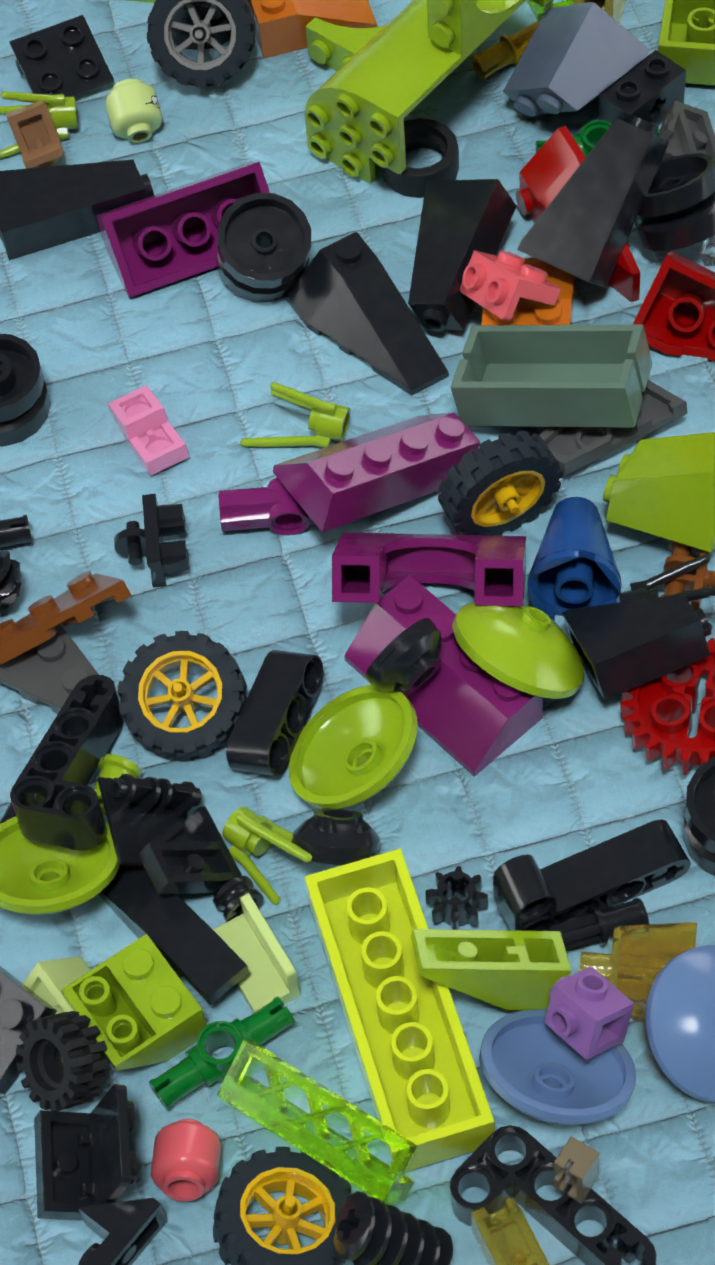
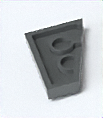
M648 380L645 392H641L643 400L635 427H548L539 436L545 441L559 463L563 474L566 476L688 414L687 402Z

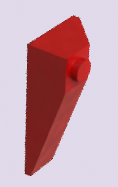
M566 126L558 128L519 172L520 190L516 191V201L522 214H529L534 224L586 158ZM625 243L608 285L632 303L639 300L641 272L627 243Z
M669 251L632 324L644 325L649 346L665 354L687 355L715 360V272Z

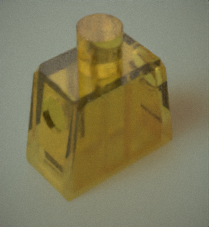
M697 923L619 926L614 929L612 954L581 951L579 972L592 966L635 1003L630 1019L646 1023L647 999L656 976L672 958L696 947Z

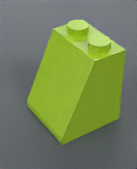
M715 432L640 440L631 455H623L617 476L611 474L608 478L603 494V501L609 502L606 521L712 553L715 547Z

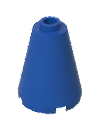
M569 497L557 503L528 576V596L533 607L543 611L551 619L555 620V614L563 616L562 612L569 609L616 603L619 593L621 594L622 582L598 508L592 501L586 498Z

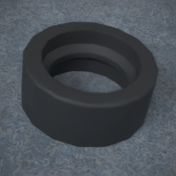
M423 118L405 120V152L415 148H428L441 153L444 157L430 167H406L401 174H397L387 167H381L384 181L392 190L404 196L422 198L424 197L428 181L456 179L459 170L458 144L455 134L446 125L436 120Z

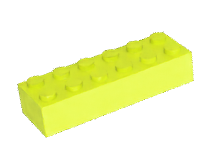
M401 848L304 876L309 905L395 1175L475 1151L495 1131V1122L449 987L420 976L411 934L413 929H428Z

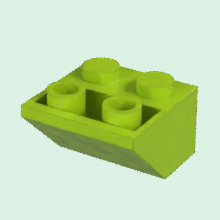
M147 934L61 989L62 994L73 1010L79 1012V1016L86 1015L91 1019L88 1027L95 1025L98 1027L101 1033L96 1037L97 1042L105 1041L107 1050H103L116 1071L169 1061L197 1042L200 1031L207 1025L202 1008Z

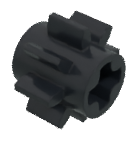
M457 866L455 871L445 875L439 872L435 873L437 889H429L425 892L426 904L435 906L432 910L433 923L436 924L443 920L451 926L452 930H458L459 927L469 923L478 926L479 919L476 909L488 908V894L479 892L482 888L481 876L478 874L471 878L468 874L462 872L461 866Z

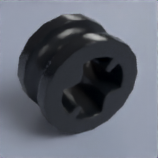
M239 876L230 880L217 891L213 898L214 906L220 911L224 910L223 918L226 922L243 914L240 897L247 893L250 894L258 909L262 905L263 895L259 890L252 889L253 882L248 876Z

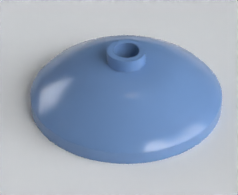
M706 945L678 954L660 970L648 995L645 1019L650 1048L664 1074L686 1094L705 1102L715 1103V945Z
M532 1009L511 1013L497 1020L485 1033L479 1059L486 1080L501 1098L528 1116L554 1124L584 1125L598 1122L617 1114L627 1105L632 1096L636 1082V1070L634 1062L623 1044L620 1043L586 1060L544 1023L548 1009Z

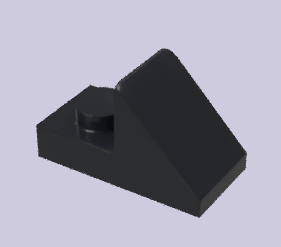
M145 1198L81 1207L79 1212L86 1226L104 1239L101 1244L94 1243L82 1255L78 1265H132L168 1222L161 1203L154 1198Z

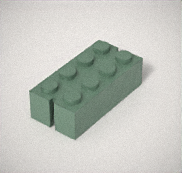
M472 325L462 352L464 359L459 361L450 388L459 417L466 426L635 427L643 400L641 392H645L652 368V359L644 325Z

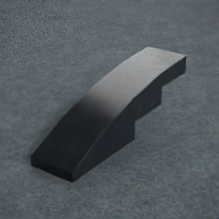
M120 865L113 880L98 894L138 939L147 934L180 979L184 977L209 1005L249 974L247 964L178 895H158L145 867Z

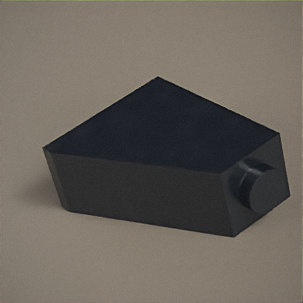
M683 594L575 608L562 612L570 640L578 651L582 664L604 700L710 656L705 638L712 634L709 622L701 608L693 610Z

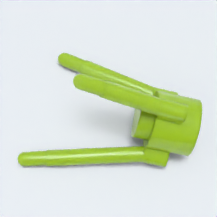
M9 91L1 93L3 99L36 103L45 99L60 139L69 138L68 130L78 129L74 96L64 97V94L44 95ZM28 105L0 106V114H6ZM18 144L0 150V159L20 153Z
M272 382L270 384V393L273 396L311 410L308 429L315 431V436L243 438L240 444L242 447L318 446L326 448L330 446L331 440L343 442L350 421L351 409L319 400L290 387Z
M248 807L238 808L224 825L222 835L225 840L232 844L229 850L232 857L244 867L271 903L278 905L281 902L279 895L250 859V854L253 853L255 856H260L273 844L304 862H310L312 855L291 842L293 838L292 832L274 824L265 816L260 817Z

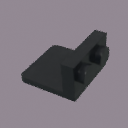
M114 1084L91 1113L40 1110L35 1116L37 1216L39 1219L83 1220L79 1212L81 1207L117 1202L130 1184L134 1183L138 1162L136 1153L130 1151L129 1133L134 1125L135 1110L133 1102L127 1099V1088L125 1085Z

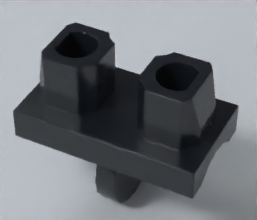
M156 493L142 495L144 529L140 528L137 521L127 522L126 529L117 533L114 537V549L119 555L128 557L130 565L141 564L142 556L146 555L147 565L151 569L153 588L166 586V574L189 570L186 540L163 542V536L186 534L185 514L182 504L158 506Z

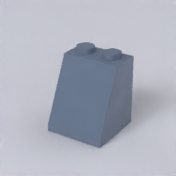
M594 2L546 9L503 93L515 101L514 107L528 116L578 111L648 56L650 49Z

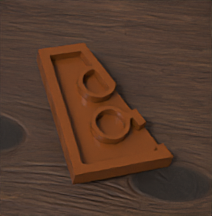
M85 572L67 583L66 586L69 590L56 598H53L52 595L43 597L28 607L30 614L17 622L10 619L0 623V665L51 639L57 633L54 626L60 623L64 626L76 622L80 624L95 616L93 612L95 610L94 605L109 597L114 598L117 604L131 597L132 595L124 580L97 573L92 575L91 572Z

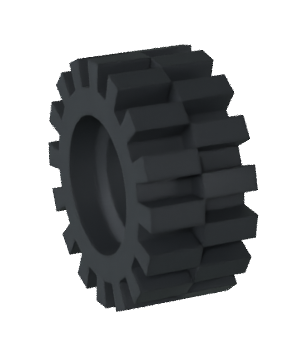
M77 1011L63 1012L30 1021L26 1025L27 1030L21 1031L19 1036L25 1043L17 1045L16 1054L23 1056V1061L16 1063L18 1072L24 1071L26 1078L21 1080L24 1089L32 1088L29 1098L33 1102L40 1101L39 1107L44 1110L60 1111L94 1101L93 1098L99 1097L103 1092L100 1086L107 1083L108 1076L101 1072L102 1069L109 1068V1059L101 1057V1051L107 1050L105 1041L97 1042L96 1037L101 1033L96 1025L88 1027L91 1019L86 1015L79 1016Z

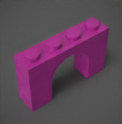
M343 532L332 554V602L379 603L386 589L398 585L411 575L419 583L451 584L470 588L475 591V605L523 606L526 582V536Z

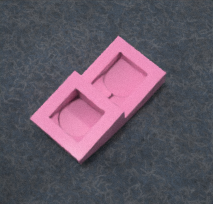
M147 385L108 403L110 412L123 435L150 476L190 457L185 442L168 422L164 407Z

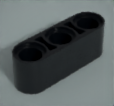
M272 650L267 654L230 734L226 749L229 767L233 770L279 776L283 773L321 688L324 670L322 660L318 655Z

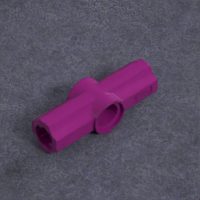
M278 478L271 480L267 487L219 491L218 494L222 531L270 527L271 531L276 534L296 535L304 532L309 524H315Z

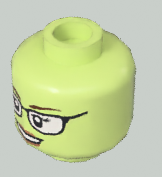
M125 79L116 83L112 91L107 95L105 106L111 129L116 136L129 139L133 143H140L150 139L152 133L156 132L161 126L163 116L157 93L152 86L143 83L139 79Z

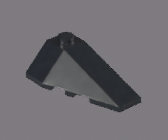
M357 231L320 249L287 294V302L309 330L318 336L322 333L337 342L339 349L349 356L352 353L372 365V371L411 396L449 377L447 368L382 263Z

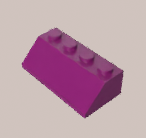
M249 162L95 216L108 255L129 298L217 267L218 226L225 211L239 198L253 193H270L260 162Z
M454 412L420 415L276 464L272 472L319 529L325 532L438 491L441 481L447 480L448 476L446 473L452 465L457 466L461 462L460 458L469 450L471 452L477 450L480 441Z
M409 575L385 594L379 603L374 604L346 651L344 659L365 678L371 663L393 639L417 621L430 618L441 631L440 667L429 680L424 682L414 692L407 694L405 691H402L401 693L413 705L417 715L418 727L475 777L543 718V697L517 690L479 667L463 651L454 636L452 623L456 614L415 578Z

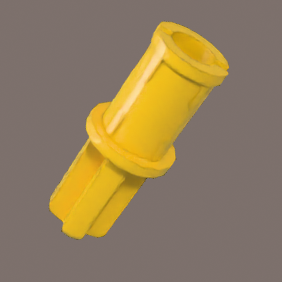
M540 21L534 22L510 37L506 34L500 36L499 42L472 56V66L477 75L482 80H485L510 64L517 65Z

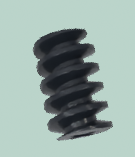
M354 1192L347 1198L340 1209L333 1246L334 1253L342 1261H352L354 1265H449L452 1260L453 1244L451 1236L445 1229L433 1226L428 1221L417 1219L414 1215L402 1212L395 1206L385 1204L378 1198L369 1197L365 1192Z

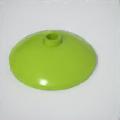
M471 602L462 606L453 620V633L463 651L487 673L517 690L538 697L562 699L574 695L584 681V667L575 646L564 631L546 613L537 608L526 605L484 606L475 605V602Z
M366 685L345 692L326 704L303 728L289 760V779L294 791L307 804L315 808L341 809L364 802L383 790L402 770L415 743L418 724L417 715L411 702L401 692L379 691L373 685Z
M16 816L1 823L0 907L21 914L47 915L78 907L99 894L113 880L120 866L109 824L105 822L107 834L100 845L93 849L79 851L35 842L25 838L21 834Z

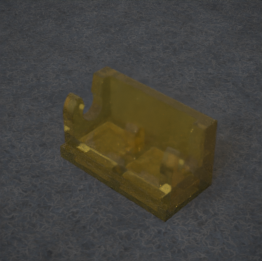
M506 1198L503 1202L504 1207L496 1213L489 1214L485 1207L471 1213L472 1233L488 1265H549L528 1221L514 1198Z

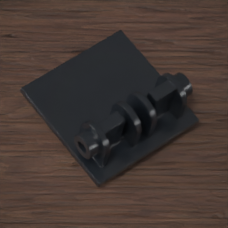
M84 15L9 41L17 59L15 60L17 69L21 76H25L34 94H64V97H72L114 82V78Z
M122 774L119 778L114 779L99 777L97 780L118 864L144 867L138 856L148 842L160 834H165L175 823L188 819L187 812L192 807L198 806L201 802V790L188 781H184L181 784H171L168 779H157L155 777L139 779L134 778L130 774Z

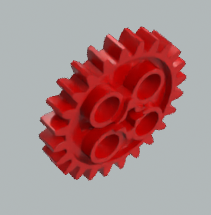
M710 638L707 642L710 652L709 657L622 693L620 707L621 719L624 720L625 735H632L634 749L646 747V760L652 761L660 755L663 756L664 770H668L675 762L681 763L682 774L687 775L692 765H699L700 767L712 757H715V638ZM707 674L705 697L701 701L697 735L690 738L693 726L692 714L696 712L698 705V688L701 676Z

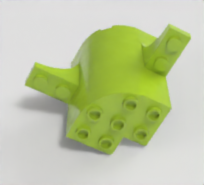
M412 0L386 26L374 28L343 27L315 17L305 26L308 55L317 63L325 64L337 72L317 89L307 101L304 115L308 149L317 157L325 158L341 167L348 175L358 177L369 184L376 178L375 163L380 167H387L393 172L401 174L406 169L404 118L526 0ZM551 0L531 1L545 7Z

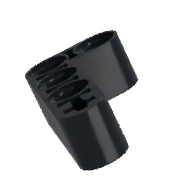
M92 675L80 680L76 684L13 785L10 798L21 834L25 838L35 842L79 851L93 849L105 839L107 829L96 791L87 785L98 768L100 758L106 755L124 722L119 710V699L115 684L110 677Z
M663 819L655 820L539 869L532 855L527 854L514 857L503 863L494 872V900L510 930L547 931V927L550 924L589 913L590 907L596 906L601 910L622 904L671 883L685 874L690 868L691 863L668 822Z
M508 1125L494 1131L460 1165L451 1177L450 1194L453 1213L460 1222L467 1226L478 1227L486 1225L513 1199L585 1265H622V1259L629 1264L638 1259L641 1261V1265H656L657 1254L651 1241L592 1188L582 1204L568 1196V1192L572 1188L570 1184L564 1190L563 1196L557 1200L549 1201L539 1197L536 1193L539 1188L544 1185H554V1178L557 1174L554 1172V1162L557 1157L527 1131L518 1126ZM515 1150L520 1152L524 1159L518 1164L506 1165L498 1160V1156L504 1151ZM471 1187H480L488 1193L486 1199L478 1203L467 1202L461 1197L463 1191ZM595 1220L603 1226L604 1231L598 1236L588 1237L581 1234L576 1227L582 1221ZM616 1239L617 1249L613 1247V1243Z

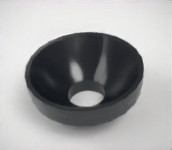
M424 618L409 626L375 658L365 674V679L379 691H405L407 694L414 692L424 682L429 680L440 667L441 631L430 618Z
M322 808L320 811H314L311 818L305 820L294 830L291 841L312 855L311 861L324 864L345 865L381 853L380 838L374 829L363 819V815L360 812L342 808Z

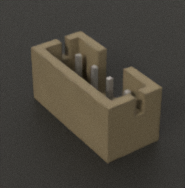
M571 1136L554 1162V1172L557 1173L554 1178V1188L564 1192L567 1185L570 1184L572 1188L568 1192V1196L582 1204L598 1179L600 1153Z

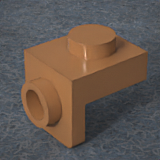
M45 99L6 113L26 169L51 167L59 161L58 158L64 156L62 142Z

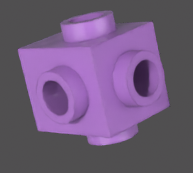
M591 966L572 976H564L554 984L550 991V1002L544 1023L583 1058L588 1060L624 1042L635 1003Z

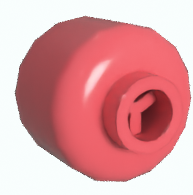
M182 1119L163 1127L156 1134L151 1166V1178L154 1184L166 1196L176 1201H194L203 1194L208 1193L217 1184L219 1176L221 1141L218 1135L208 1126L194 1119Z

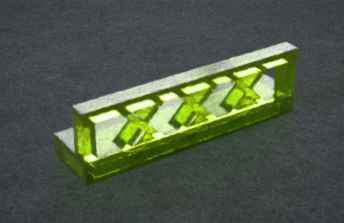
M243 1040L217 1093L218 1097L370 1196L378 1198L384 1203L406 1200L414 1181L405 1176L404 1173L418 1145L254 1041ZM252 1058L265 1066L270 1087H266L251 1076H244ZM279 1075H281L288 1081L281 1083ZM296 1086L306 1092L311 1114L285 1099L283 1090ZM321 1102L330 1108L322 1110ZM336 1113L345 1116L349 1122L353 1141L327 1126L325 1117ZM362 1128L372 1133L373 1135L365 1137ZM383 1140L398 1151L391 1165L389 1166L369 1153L367 1144Z

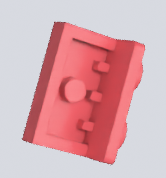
M474 250L469 265L464 270L460 286L461 293L499 318L508 321L512 319L520 297L555 306L561 289L546 280L547 272L534 266L523 264L524 258L504 250H500L498 256Z

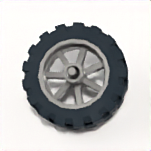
M156 0L148 16L147 42L152 50L151 55L167 76H172L182 85L207 88V86H217L226 82L243 68L255 45L256 23L253 19L251 6L245 0ZM203 1L212 3L204 20H200L193 2ZM185 5L194 25L174 20L179 10ZM217 7L225 13L229 23L212 26L210 21ZM172 27L190 33V37L177 47L173 39ZM231 30V39L227 49L212 36L213 33ZM207 41L222 55L215 60L204 62L205 42ZM193 42L198 44L197 61L191 60L181 53L182 50Z

